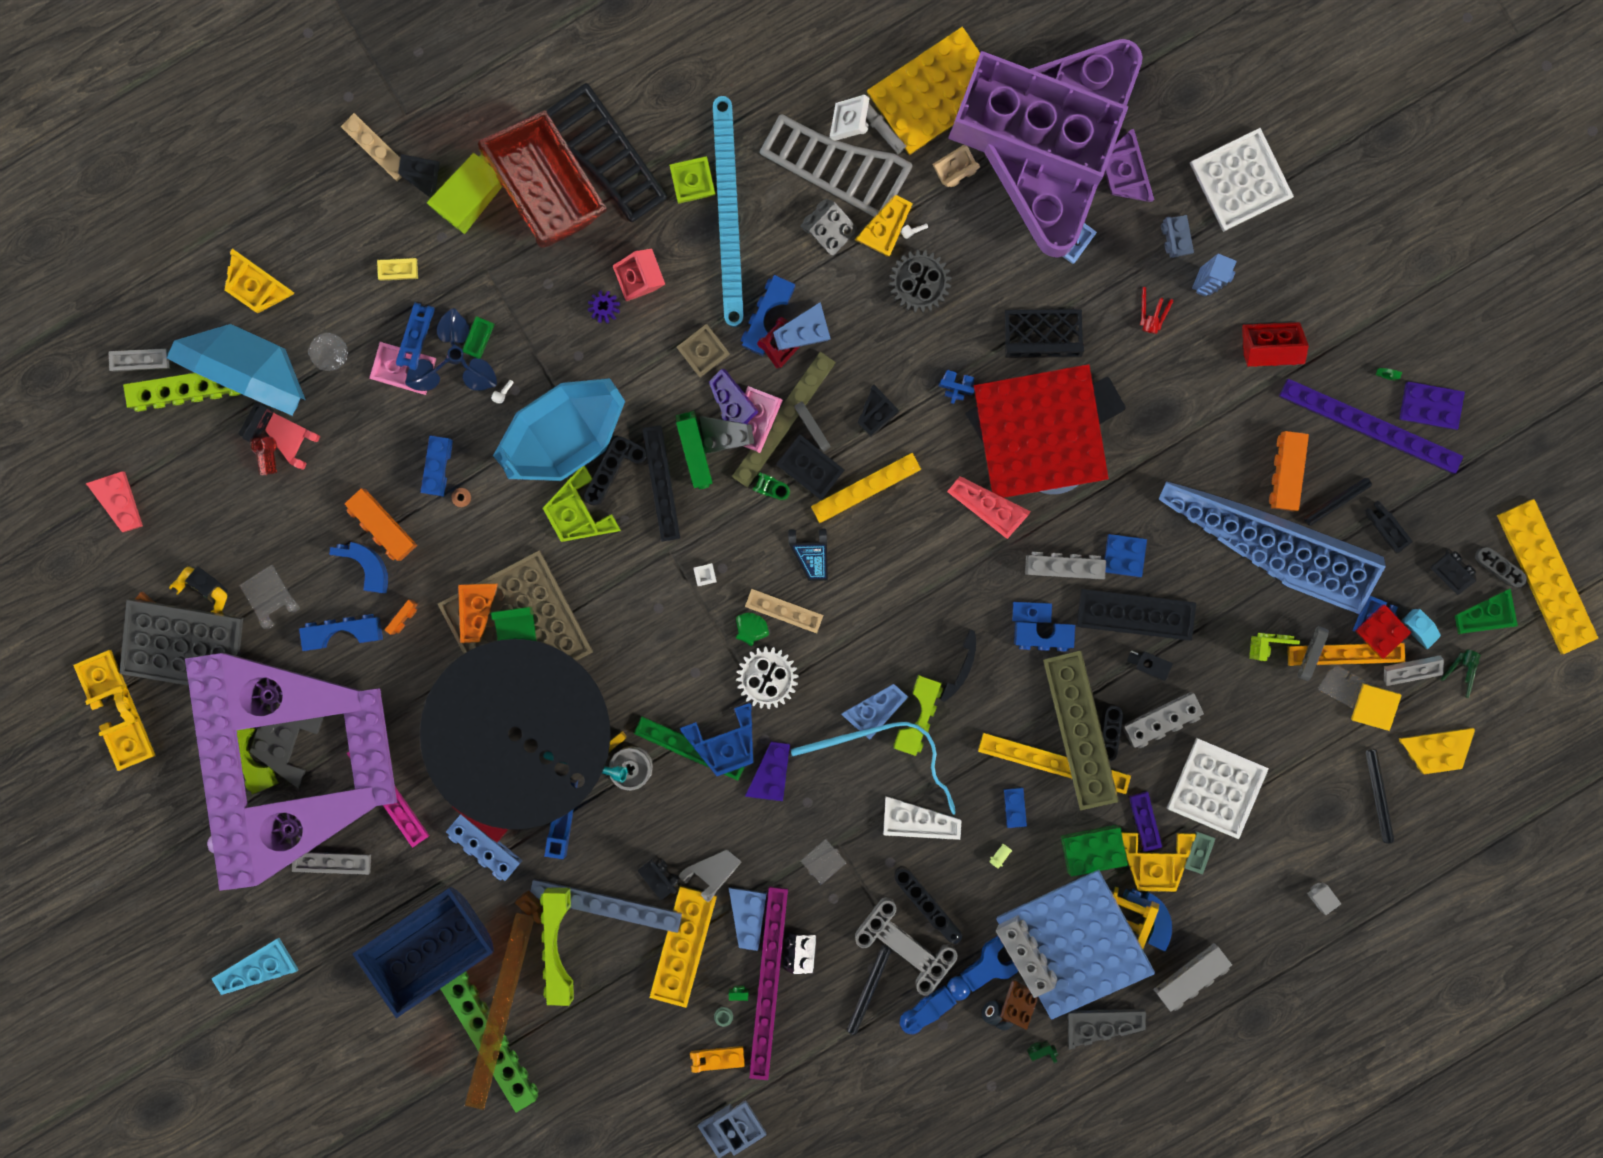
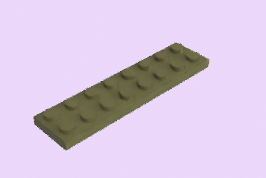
M1082 651L1044 659L1045 670L1080 810L1119 802Z

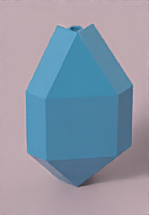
M232 324L174 340L166 357L194 373L292 416L300 398L306 400L285 348Z
M610 378L560 383L515 414L493 457L501 465L508 479L562 481L607 450L625 400Z

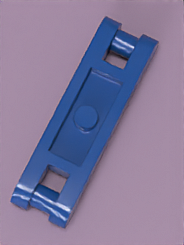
M414 303L397 356L396 366H408L409 369H417L430 321L434 315V307H424L420 303ZM419 314H425L424 317L418 316ZM406 354H411V359L405 358Z

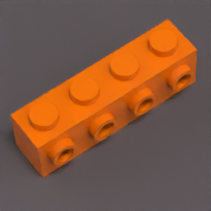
M1285 431L1281 432V435L1278 436L1277 447H1279V451L1274 459L1276 473L1272 476L1274 488L1269 497L1271 509L1299 511L1309 434Z
M361 488L345 503L348 508L346 511L353 518L357 517L361 523L359 525L366 532L370 531L374 536L372 539L376 544L385 547L387 550L385 553L390 559L401 561L418 546L366 489Z

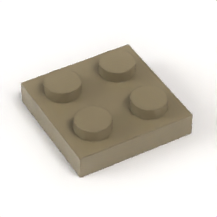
M707 324L676 347L700 378L730 356V353Z

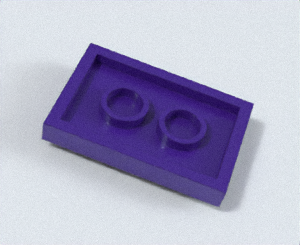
M1406 382L1399 420L1458 430L1465 392Z

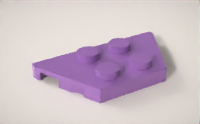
M1131 129L1114 145L1105 170L1111 195L1152 202L1154 197L1135 131Z

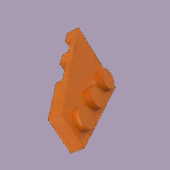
M498 584L458 585L460 643L481 642Z

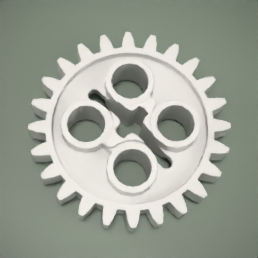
M765 647L764 652H761L757 648L756 655L751 651L750 659L744 657L746 664H739L743 670H737L741 677L736 678V681L742 682L738 688H744L741 696L747 694L746 701L753 699V706L759 702L761 709L764 704H767V708L770 709L773 703L777 708L778 701L785 704L784 697L791 699L788 693H795L792 685H798L797 682L793 681L794 678H798V675L793 674L797 667L790 666L794 661H787L788 654L784 657L781 656L782 650L775 653V647H773L771 652H768L767 647ZM760 660L768 662L769 666L766 670L759 669L758 662ZM775 662L776 666L771 674L773 680L768 681L763 692L759 693V689L764 681L762 675H767L772 663ZM778 668H782L786 672L785 677L782 679L775 676V671ZM757 677L760 680L759 686L752 687L749 684V679ZM768 686L776 687L777 693L774 696L767 694L766 688Z

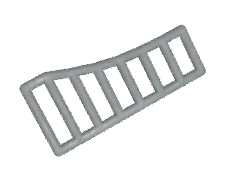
M783 114L779 115L760 149L762 156L873 217L879 211L869 205L892 163L898 164L903 169L881 209L894 195L898 194L912 169V163L894 153L871 150L837 140L834 141L830 137L820 134ZM785 124L793 128V131L780 155L769 151L782 125ZM802 133L811 138L795 165L786 160L799 134ZM817 141L828 145L813 174L802 168ZM835 148L847 151L830 183L820 179L819 177ZM853 155L866 156L848 190L844 192L838 189L836 186ZM873 158L885 159L863 202L853 197Z

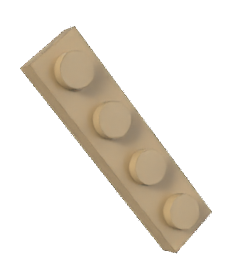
M353 113L341 127L398 182L401 178L398 174L400 157Z
M751 589L745 605L749 609L814 633L818 632L824 616Z

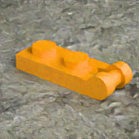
M743 1046L690 1052V1059H692L693 1063L691 1065V1072L693 1073L745 1067ZM705 1057L706 1063H700V1058Z

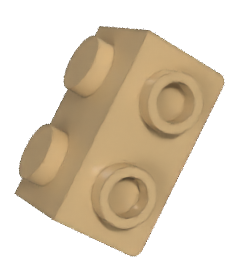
M962 145L932 164L942 184L946 187L958 185L962 178L974 175L977 172L976 170L980 168L979 163L975 162L966 145Z

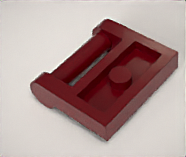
M780 317L769 333L757 342L759 348L765 351L776 368H781L799 349V347L778 351L776 343L773 346L770 344L775 338L773 332L788 323L783 317Z

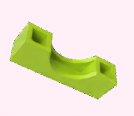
M918 675L912 693L920 702L921 714L915 724L928 732L930 728L928 723L929 717L934 716L937 707L934 703L936 698H940L943 688L940 687V682ZM913 727L899 729L893 748L916 756L917 752L921 753L924 742L921 741L923 733Z
M256 728L236 730L247 790L251 791L253 795L279 784L273 769L269 766L258 764L249 753V741L256 732Z

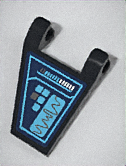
M790 529L788 531L789 545L808 581H828L827 530L819 529V542L796 543V530Z

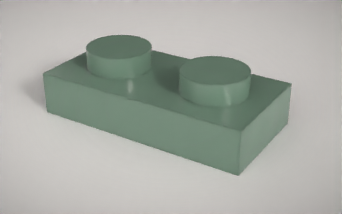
M1196 831V837L1192 843L1184 868L1203 874L1216 838Z

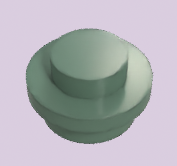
M720 1007L714 1014V1020L719 1026H728L733 1021V1013L727 1007Z

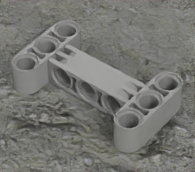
M889 897L882 898L856 931V944L861 948H868L876 938H879L921 971L915 982L916 988L921 995H929L956 962V950L952 945L944 944L934 955L890 921L896 913L895 902ZM886 903H890L893 906L889 912L882 910L883 905ZM877 918L881 923L879 926L873 927L870 924L871 920ZM867 934L869 939L866 942H861L859 936ZM950 950L953 952L951 958H944V952ZM934 966L941 967V971L937 974L932 973L931 969ZM922 981L930 983L929 987L925 989L920 988L919 985Z

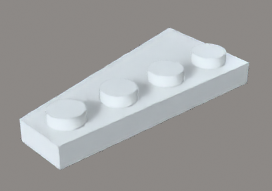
M885 796L883 835L960 840L961 819Z

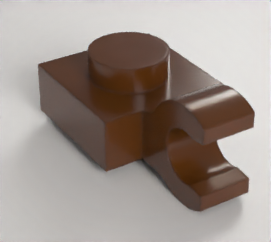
M528 890L519 896L514 903L527 915L532 913L534 921L540 925L543 908L541 907L540 900Z

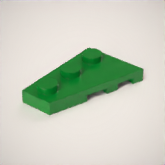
M1511 588L1455 615L1458 634L1517 627Z

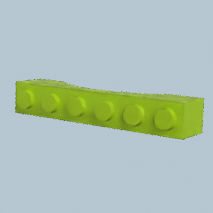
M548 887L541 894L540 903L543 905L541 923L544 924L542 943H545V950L542 953V960L545 961L543 979L546 980L544 998L547 1000V1005L569 1006L574 999L573 980L561 963L558 954L557 936L560 923L565 913L571 907L570 888Z

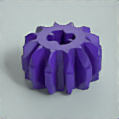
M599 291L600 297L597 298L593 294L592 297L595 301H588V304L593 306L588 308V312L593 313L592 319L598 317V323H602L604 318L605 322L609 323L608 317L611 316L615 320L616 317L613 313H620V310L615 308L620 306V302H614L617 299L616 295L610 297V291H607L604 296L603 292ZM600 305H607L608 309L605 311Z

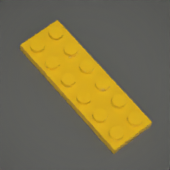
M680 885L673 910L682 912L679 932H667L649 998L687 1007L717 895H714L707 902L701 896L703 891Z

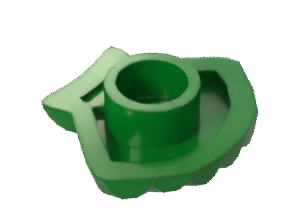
M748 612L736 617L739 633L736 639L752 647L754 641L769 635L767 623L761 616Z

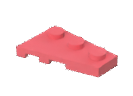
M122 471L86 483L122 532L143 526L125 472Z

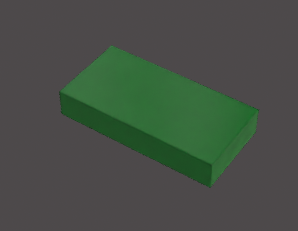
M476 316L463 346V353L481 359L495 324Z

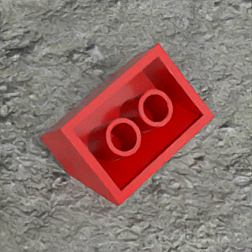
M1300 322L1243 325V355L1247 367L1305 364L1309 345Z

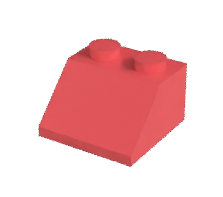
M652 249L635 251L613 265L625 301L654 292L665 285Z

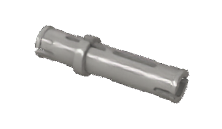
M869 103L866 118L871 123L870 126L872 128L875 127L895 150L897 155L900 154L907 146L883 120L884 117L879 115Z

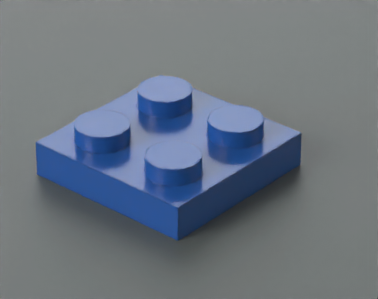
M1108 534L1104 559L1106 560L1105 573L1142 577L1147 539Z

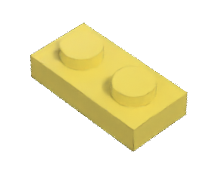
M416 258L377 260L378 280L418 279Z

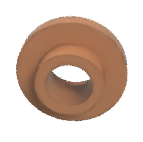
M458 488L452 493V502L458 507H465L471 501V494L467 489ZM459 494L464 495L463 501L458 500Z

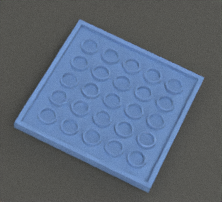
M1099 869L996 918L997 922L1001 924L1019 915L1020 919L1026 922L1028 926L1027 931L1030 936L1036 939L1039 952L1045 955L1048 962L1047 966L1056 974L1057 983L1055 989L1038 996L1051 1020L1155 973Z

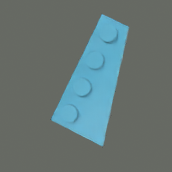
M277 938L212 978V981L220 994L223 995L297 972L299 969L280 938Z

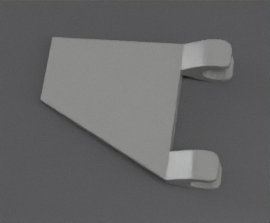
M725 850L687 867L680 873L679 877L684 883H687L694 873L709 885L701 894L703 899L709 902L716 891L742 862L728 850Z

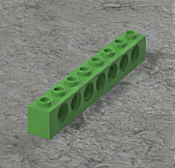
M465 971L440 989L514 1111L518 1112L536 1101L538 1089L534 1083L529 1081L527 1070L518 1063L519 1059L514 1050L511 1051L509 1048L507 1037L498 1030L499 1026L494 1017L491 1018L489 1015L488 1006L484 1001L481 1002L478 997L479 992L475 985H471L468 980V973ZM455 985H461L463 992L456 991ZM465 1001L472 1002L473 1008H467L465 1006ZM475 1018H481L483 1025H478L475 1022ZM485 1034H491L493 1041H487ZM500 1050L503 1053V1057H497L495 1051ZM511 1067L513 1069V1073H506L504 1068ZM520 1083L523 1086V1090H517L514 1084Z

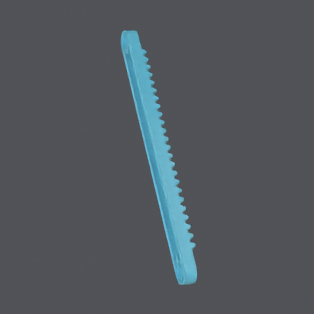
M720 96L713 102L724 318L729 326L737 327L742 324L744 314L733 111L730 99ZM720 102H725L728 105V109L720 112L717 109V105ZM731 312L739 314L740 317L737 322L729 320L728 317Z

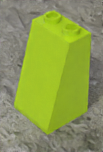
M473 153L427 202L435 212L464 235L507 181L503 176L505 173L497 166L491 167L488 164L490 161L482 154L477 156Z

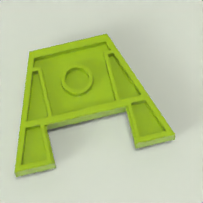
M585 465L578 469L543 507L561 542L621 531L612 514L595 523L577 490L592 481V477Z

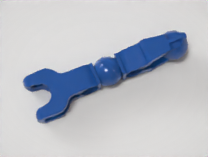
M997 935L983 945L980 959L960 973L961 976L951 978L947 987L945 985L929 996L924 997L913 1009L904 1012L900 1018L901 1029L907 1034L919 1033L922 1027L938 1020L941 1015L956 1005V1001L966 999L971 990L974 992L993 978L1009 979L1016 974L1018 969L1013 960L1006 963L998 961V952L1004 947L999 936Z

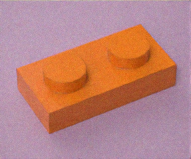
M408 600L385 628V631L390 635L399 634L405 627V620L412 618L416 613L417 609L415 608L418 604L414 600Z

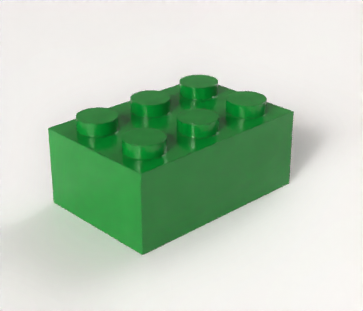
M1118 825L1060 836L1067 872L1071 877L1092 873L1098 869L1103 871L1128 866L1121 828Z

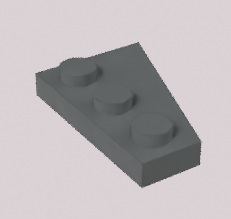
M700 416L705 454L754 444L751 424Z

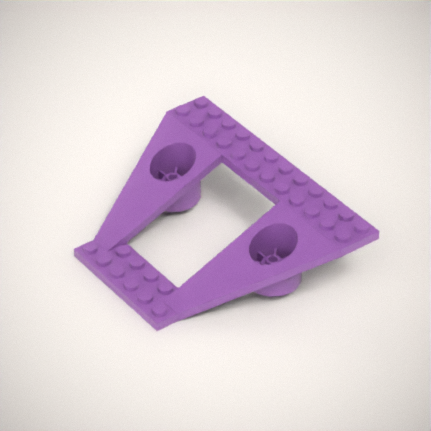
M227 653L185 659L220 891L257 886L376 806L397 803L380 688L361 691ZM265 679H267L268 685L266 687L261 684ZM276 702L280 704L278 709L276 707ZM268 704L271 705V711L265 709ZM344 713L355 785L354 790L248 807L236 730ZM287 813L288 820H285L281 815ZM279 822L282 823L281 828H278ZM296 836H298L299 838H301L298 844H297ZM287 838H290L291 844L286 842L285 840Z

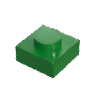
M733 986V988L729 989V1001H748L749 988Z

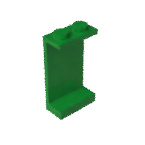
M532 607L491 612L492 620H495L497 641L505 639L537 641Z

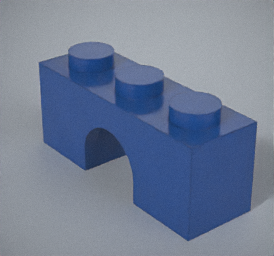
M429 436L420 493L444 497L447 482L445 468L447 460L451 457L453 440Z
M1015 622L1014 645H1019V649L1030 650V646H1038V650H1050V647H1057V651H1069V648H1074L1075 625L1053 624L1052 634L1047 638H1041L1036 631L1037 623Z

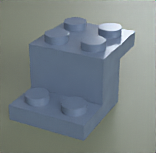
M746 1100L734 1108L729 1104L698 1124V1128L718 1158H721L730 1151L735 1156L767 1135V1132Z

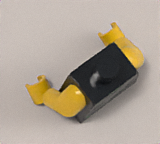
M197 566L195 569L186 567L169 587L170 590L173 587L176 588L178 591L176 594L178 595L185 588L186 584L214 604V609L210 612L223 614L222 610L227 599L228 590Z

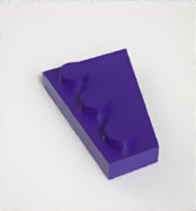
M771 741L745 797L783 801L790 748L789 743Z

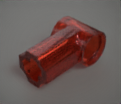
M271 436L257 437L251 442V449L257 456L259 475L277 473L274 456L277 443Z

